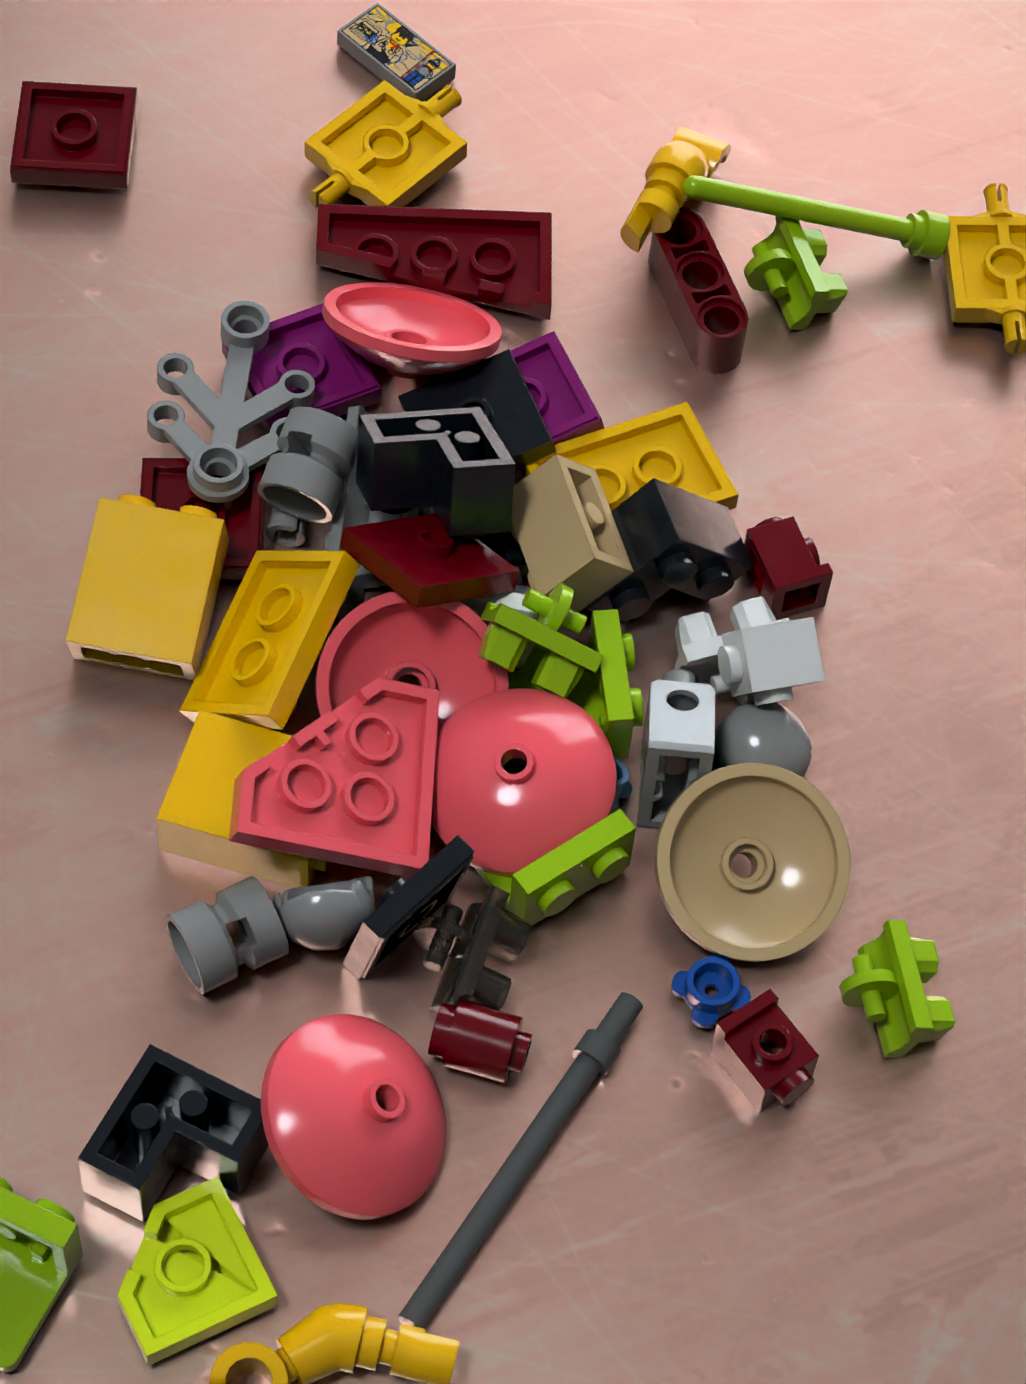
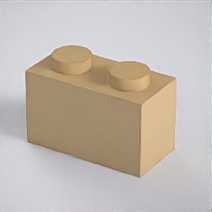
M556 454L514 486L510 532L517 543L520 544L529 569L527 577L532 589L548 597L558 584L563 583L574 590L570 608L579 612L634 572L595 469Z

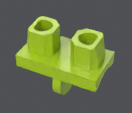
M776 216L774 231L752 248L754 258L746 265L744 275L748 285L753 290H769L772 297L777 299L790 330H805L816 313L835 312L846 297L848 289L841 274L822 273L819 267L827 256V243L821 230L802 229L799 220Z
M563 583L558 584L548 597L532 588L526 592L522 606L538 613L537 621L502 603L496 605L492 602L487 603L480 617L489 625L483 636L478 654L479 658L508 672H513L528 643L545 652L531 683L563 698L568 697L579 682L584 671L596 673L604 655L557 632L562 625L579 634L587 620L585 615L570 608L574 590Z
M888 919L883 924L884 931L875 940L862 945L857 950L858 955L852 959L855 974L843 980L839 989L845 1005L864 1007L867 1021L876 1023L884 1058H902L917 1043L940 1040L954 1027L955 1018L950 1000H946L942 996H925L922 983H927L938 970L939 958L934 941L910 937L906 920Z

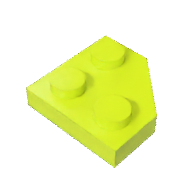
M218 1176L153 1205L143 1230L144 1237L132 1267L127 1270L117 1294L119 1306L148 1366L278 1306V1295Z

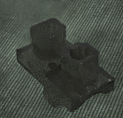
M491 885L487 889L482 903H471L468 906L461 925L459 923L463 910L451 904L445 905L441 917H424L419 920L414 938L422 948L428 951L423 963L424 966L432 971H442L446 958H449L430 1009L438 1012L442 1002L458 1006L460 1000L495 1010H500L503 1007L512 984L511 978L484 966V962L489 952L512 963L520 956L532 928L529 923L504 909L510 893Z

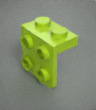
M618 609L592 611L589 641L585 646L603 654L604 657L596 673L583 672L579 682L566 699L577 704L597 722L608 739L615 758H628L633 727L643 725L640 688H630L628 672L635 669L633 636L631 633H621ZM534 648L521 668L515 667L513 672H508L509 689L527 688L543 690L532 684L531 681L545 654L544 651ZM514 758L509 760L506 765L524 766L527 765V762L520 758Z
M619 809L512 874V877L495 875L477 868L475 869L523 931H525L545 917L558 914L569 906L573 900L600 883L609 882L620 875L630 865L636 827L624 812Z
M0 1177V1372H10L19 1365L83 1257L78 1224L74 1223L75 1219L69 1211L45 1198H39L36 1203H33L13 1193L11 1185L2 1177Z

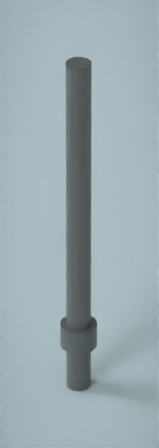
M622 992L596 1030L588 1029L572 1051V1056L575 1059L398 1315L401 1323L425 1328L597 1075L605 1076L620 1055L621 1051L618 1044L643 1009L642 1003L636 997Z

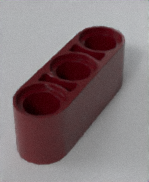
M681 207L669 231L665 233L652 232L648 259L649 268L691 360L698 368L705 372L713 374L727 373L735 369L741 361L749 321L747 309L705 221L694 210Z

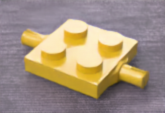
M384 80L304 142L305 157L329 175L328 179L315 189L309 191V199L313 206L317 208L318 204H334L345 194L357 197L369 206L405 207L467 157V141L449 129L442 120L450 111L461 105L462 99L459 92L455 88L452 90L451 85H445L442 90L429 100L421 102L418 99L404 95Z
M995 182L988 184L983 190L987 212L974 216H947L950 222V234L943 254L952 322L1001 324L1003 326L1005 351L1013 354L1016 347L1017 354L1026 352V215L1010 210L1007 185L999 183L997 190Z

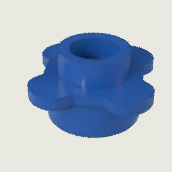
M710 955L707 958L698 960L691 966L689 971H679L672 979L671 989L673 994L685 1000L692 1011L691 1021L700 1028L714 1027L719 1017L738 1010L749 1003L751 999L749 989L740 985L737 970L727 958L719 955ZM713 987L717 990V994L709 996L705 993V989Z

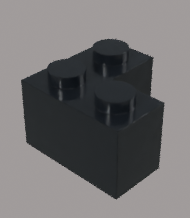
M481 407L359 415L356 484L371 511L403 514L410 511L411 508L433 507L449 537L458 536L464 539H480L486 537L489 533L510 532L516 463Z
M655 478L650 480L611 511L634 572L590 603L587 609L590 611L618 609L619 620L627 622L646 613L650 609L652 602L671 588L707 601L728 592L738 578L754 567L728 507Z
M150 1044L78 1157L83 1191L142 1222L148 1216L178 1165L208 1180L218 1176L224 1188L240 1195L269 1147L262 1123L261 1099Z

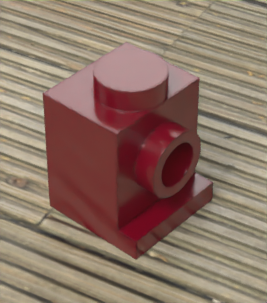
M794 516L785 519L781 517L769 518L760 522L755 527L747 529L744 545L754 567L745 574L756 597H764L776 620L826 605L833 571L829 563L820 565L819 554L813 540L810 537H803Z
M771 988L719 1021L716 1025L710 1049L712 1055L759 1113L778 1100L782 1105H788L808 1091L814 1083L813 1073L819 1057L813 1047L777 1005L779 998ZM769 1044L776 1054L767 1053L762 1048Z

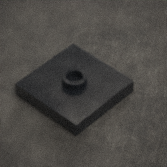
M510 349L398 396L404 412L481 407L516 463L515 469L556 452L550 433Z
M457 835L409 880L405 876L398 879L379 898L376 903L378 908L362 922L344 959L343 965L358 980L361 978L365 979L451 900L474 858L473 854L475 851Z

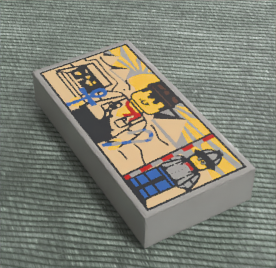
M378 2L337 31V45L382 81H387L406 96L422 102L455 79L456 64Z

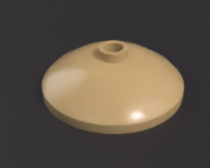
M739 763L716 769L700 777L675 799L668 809L657 835L654 866L657 886L662 901L674 922L691 940L704 949L728 959L759 962L791 955L814 942L825 932L844 902L850 879L851 859L847 835L837 812L828 799L813 784L796 773L779 766L764 763ZM737 854L745 855L751 862V872L746 878L738 876L733 870L732 862Z

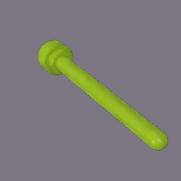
M698 175L689 176L683 183V192L691 199L898 240L901 242L902 247L908 248L913 256L937 260L944 253L949 240L950 222L947 215L920 210L917 214L910 213L906 218Z

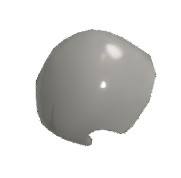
M755 701L735 707L716 727L713 764H717L719 768L739 763H764L779 766L803 777L812 757V745L805 727L791 710L779 703L755 706Z
M364 876L348 881L291 888L283 892L282 900L280 893H276L273 898V905L281 920L287 939L315 951L336 950L352 943L362 922L375 911L373 878L371 876Z

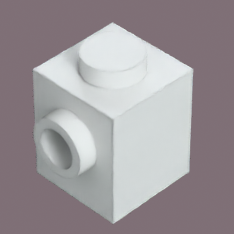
M814 617L742 628L721 634L723 646H720L718 650V667L724 683L730 684L732 697L753 694L755 706L793 700L791 687L825 681Z

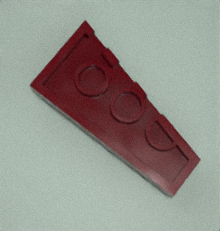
M318 204L316 264L388 282L433 290L460 299L550 320L552 306V213Z

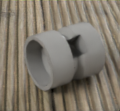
M298 406L290 409L276 443L281 453L271 455L258 485L257 492L269 505L292 517L314 523L330 522L345 488L340 477L351 474L357 459L358 430L352 424L336 415L312 407Z
M253 876L218 891L215 904L212 906L203 900H199L165 917L168 934L178 959L189 980L201 994L236 979L239 966L242 964L255 970L289 953L287 937L278 913L263 886ZM230 922L238 937V939L232 941V938L225 926Z

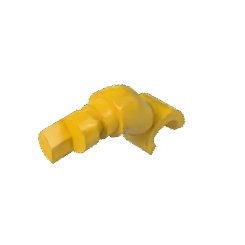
M681 126L673 136L672 141L659 148L646 169L645 177L647 182L644 190L641 191L620 231L624 243L632 250L639 252L649 232L665 233L669 231L679 213V208L682 207L684 202L691 200L683 192V183L686 178L692 175L711 178L719 164L726 161L731 151V145Z
M347 1303L321 1305L275 1340L278 1347L276 1351L258 1342H242L228 1347L217 1357L210 1371L209 1384H229L235 1375L244 1371H255L263 1375L270 1384H290L295 1380L299 1384H309L338 1371L353 1374L355 1366L376 1371L377 1363L391 1366L390 1375L428 1384H450L460 1341L425 1333L426 1329L403 1323H401L400 1331L386 1328L387 1319L367 1315L369 1307Z

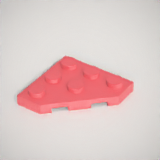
M378 677L360 689L355 696L333 711H328L293 735L288 742L266 757L262 756L243 769L234 782L229 841L411 878L429 862L440 690Z

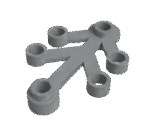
M252 301L234 302L228 305L221 315V339L229 351L220 399L194 372L193 362L187 356L179 353L168 354L162 357L157 364V384L159 388L170 395H181L212 428L213 435L211 444H207L185 423V414L182 407L172 401H159L149 408L147 413L148 433L151 438L158 442L172 443L189 462L187 467L188 486L196 496L208 502H229L245 492L249 484V472L268 462L271 455L281 453L276 443L287 417L276 420L270 428V433L236 449L239 434L283 409L290 411V409L298 406L311 407L314 402V378L302 370L287 371L280 377L279 383L245 401L253 355L258 353L267 344L270 317L266 309ZM176 371L181 372L184 375L180 377H172L169 376L168 373ZM291 388H300L303 389L305 392L295 394L288 390ZM161 419H170L173 420L174 423L170 425H163L158 423L157 421ZM219 475V476H223V477H222V478H215V477H212V476Z

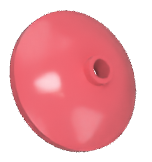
M368 282L344 285L331 290L325 296L322 316L336 337L364 359L384 367L393 376L406 379L418 378L421 375L449 373L480 363L498 350L502 336V328L499 322L480 307L449 294L404 284Z
M392 591L360 604L350 611L333 629L325 642L317 664L315 677L316 703L319 716L321 717L355 696L360 689L378 677L398 681L401 676L409 674L417 679L419 686L440 690L438 732L449 717L469 702L492 692L509 689L508 671L478 657L483 636L488 626L469 607L459 601L416 608L397 592Z
M527 688L492 692L460 708L449 717L437 732L431 826L445 846L459 835L475 851L473 854L474 858L470 864L472 867L491 874L512 877V874L612 813L617 793V772L611 746L597 722L585 710L566 698L547 691ZM514 758H520L527 762L525 769L516 774L508 773L503 769L504 765Z
M333 1014L316 1018L290 1033L274 1051L262 1082V1123L270 1150L277 1164L289 1181L305 1197L336 1215L363 1220L377 1219L394 1214L413 1204L428 1190L440 1170L444 1157L447 1136L446 1116L441 1094L432 1073L421 1056L404 1038L373 1019L352 1014ZM376 1096L381 1101L383 1109L378 1105Z

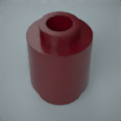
M460 1000L458 1006L442 1002L432 1030L428 1055L442 1058V1065L445 1067L506 1083L510 1071L522 1074L533 1034L521 1031L523 1017Z

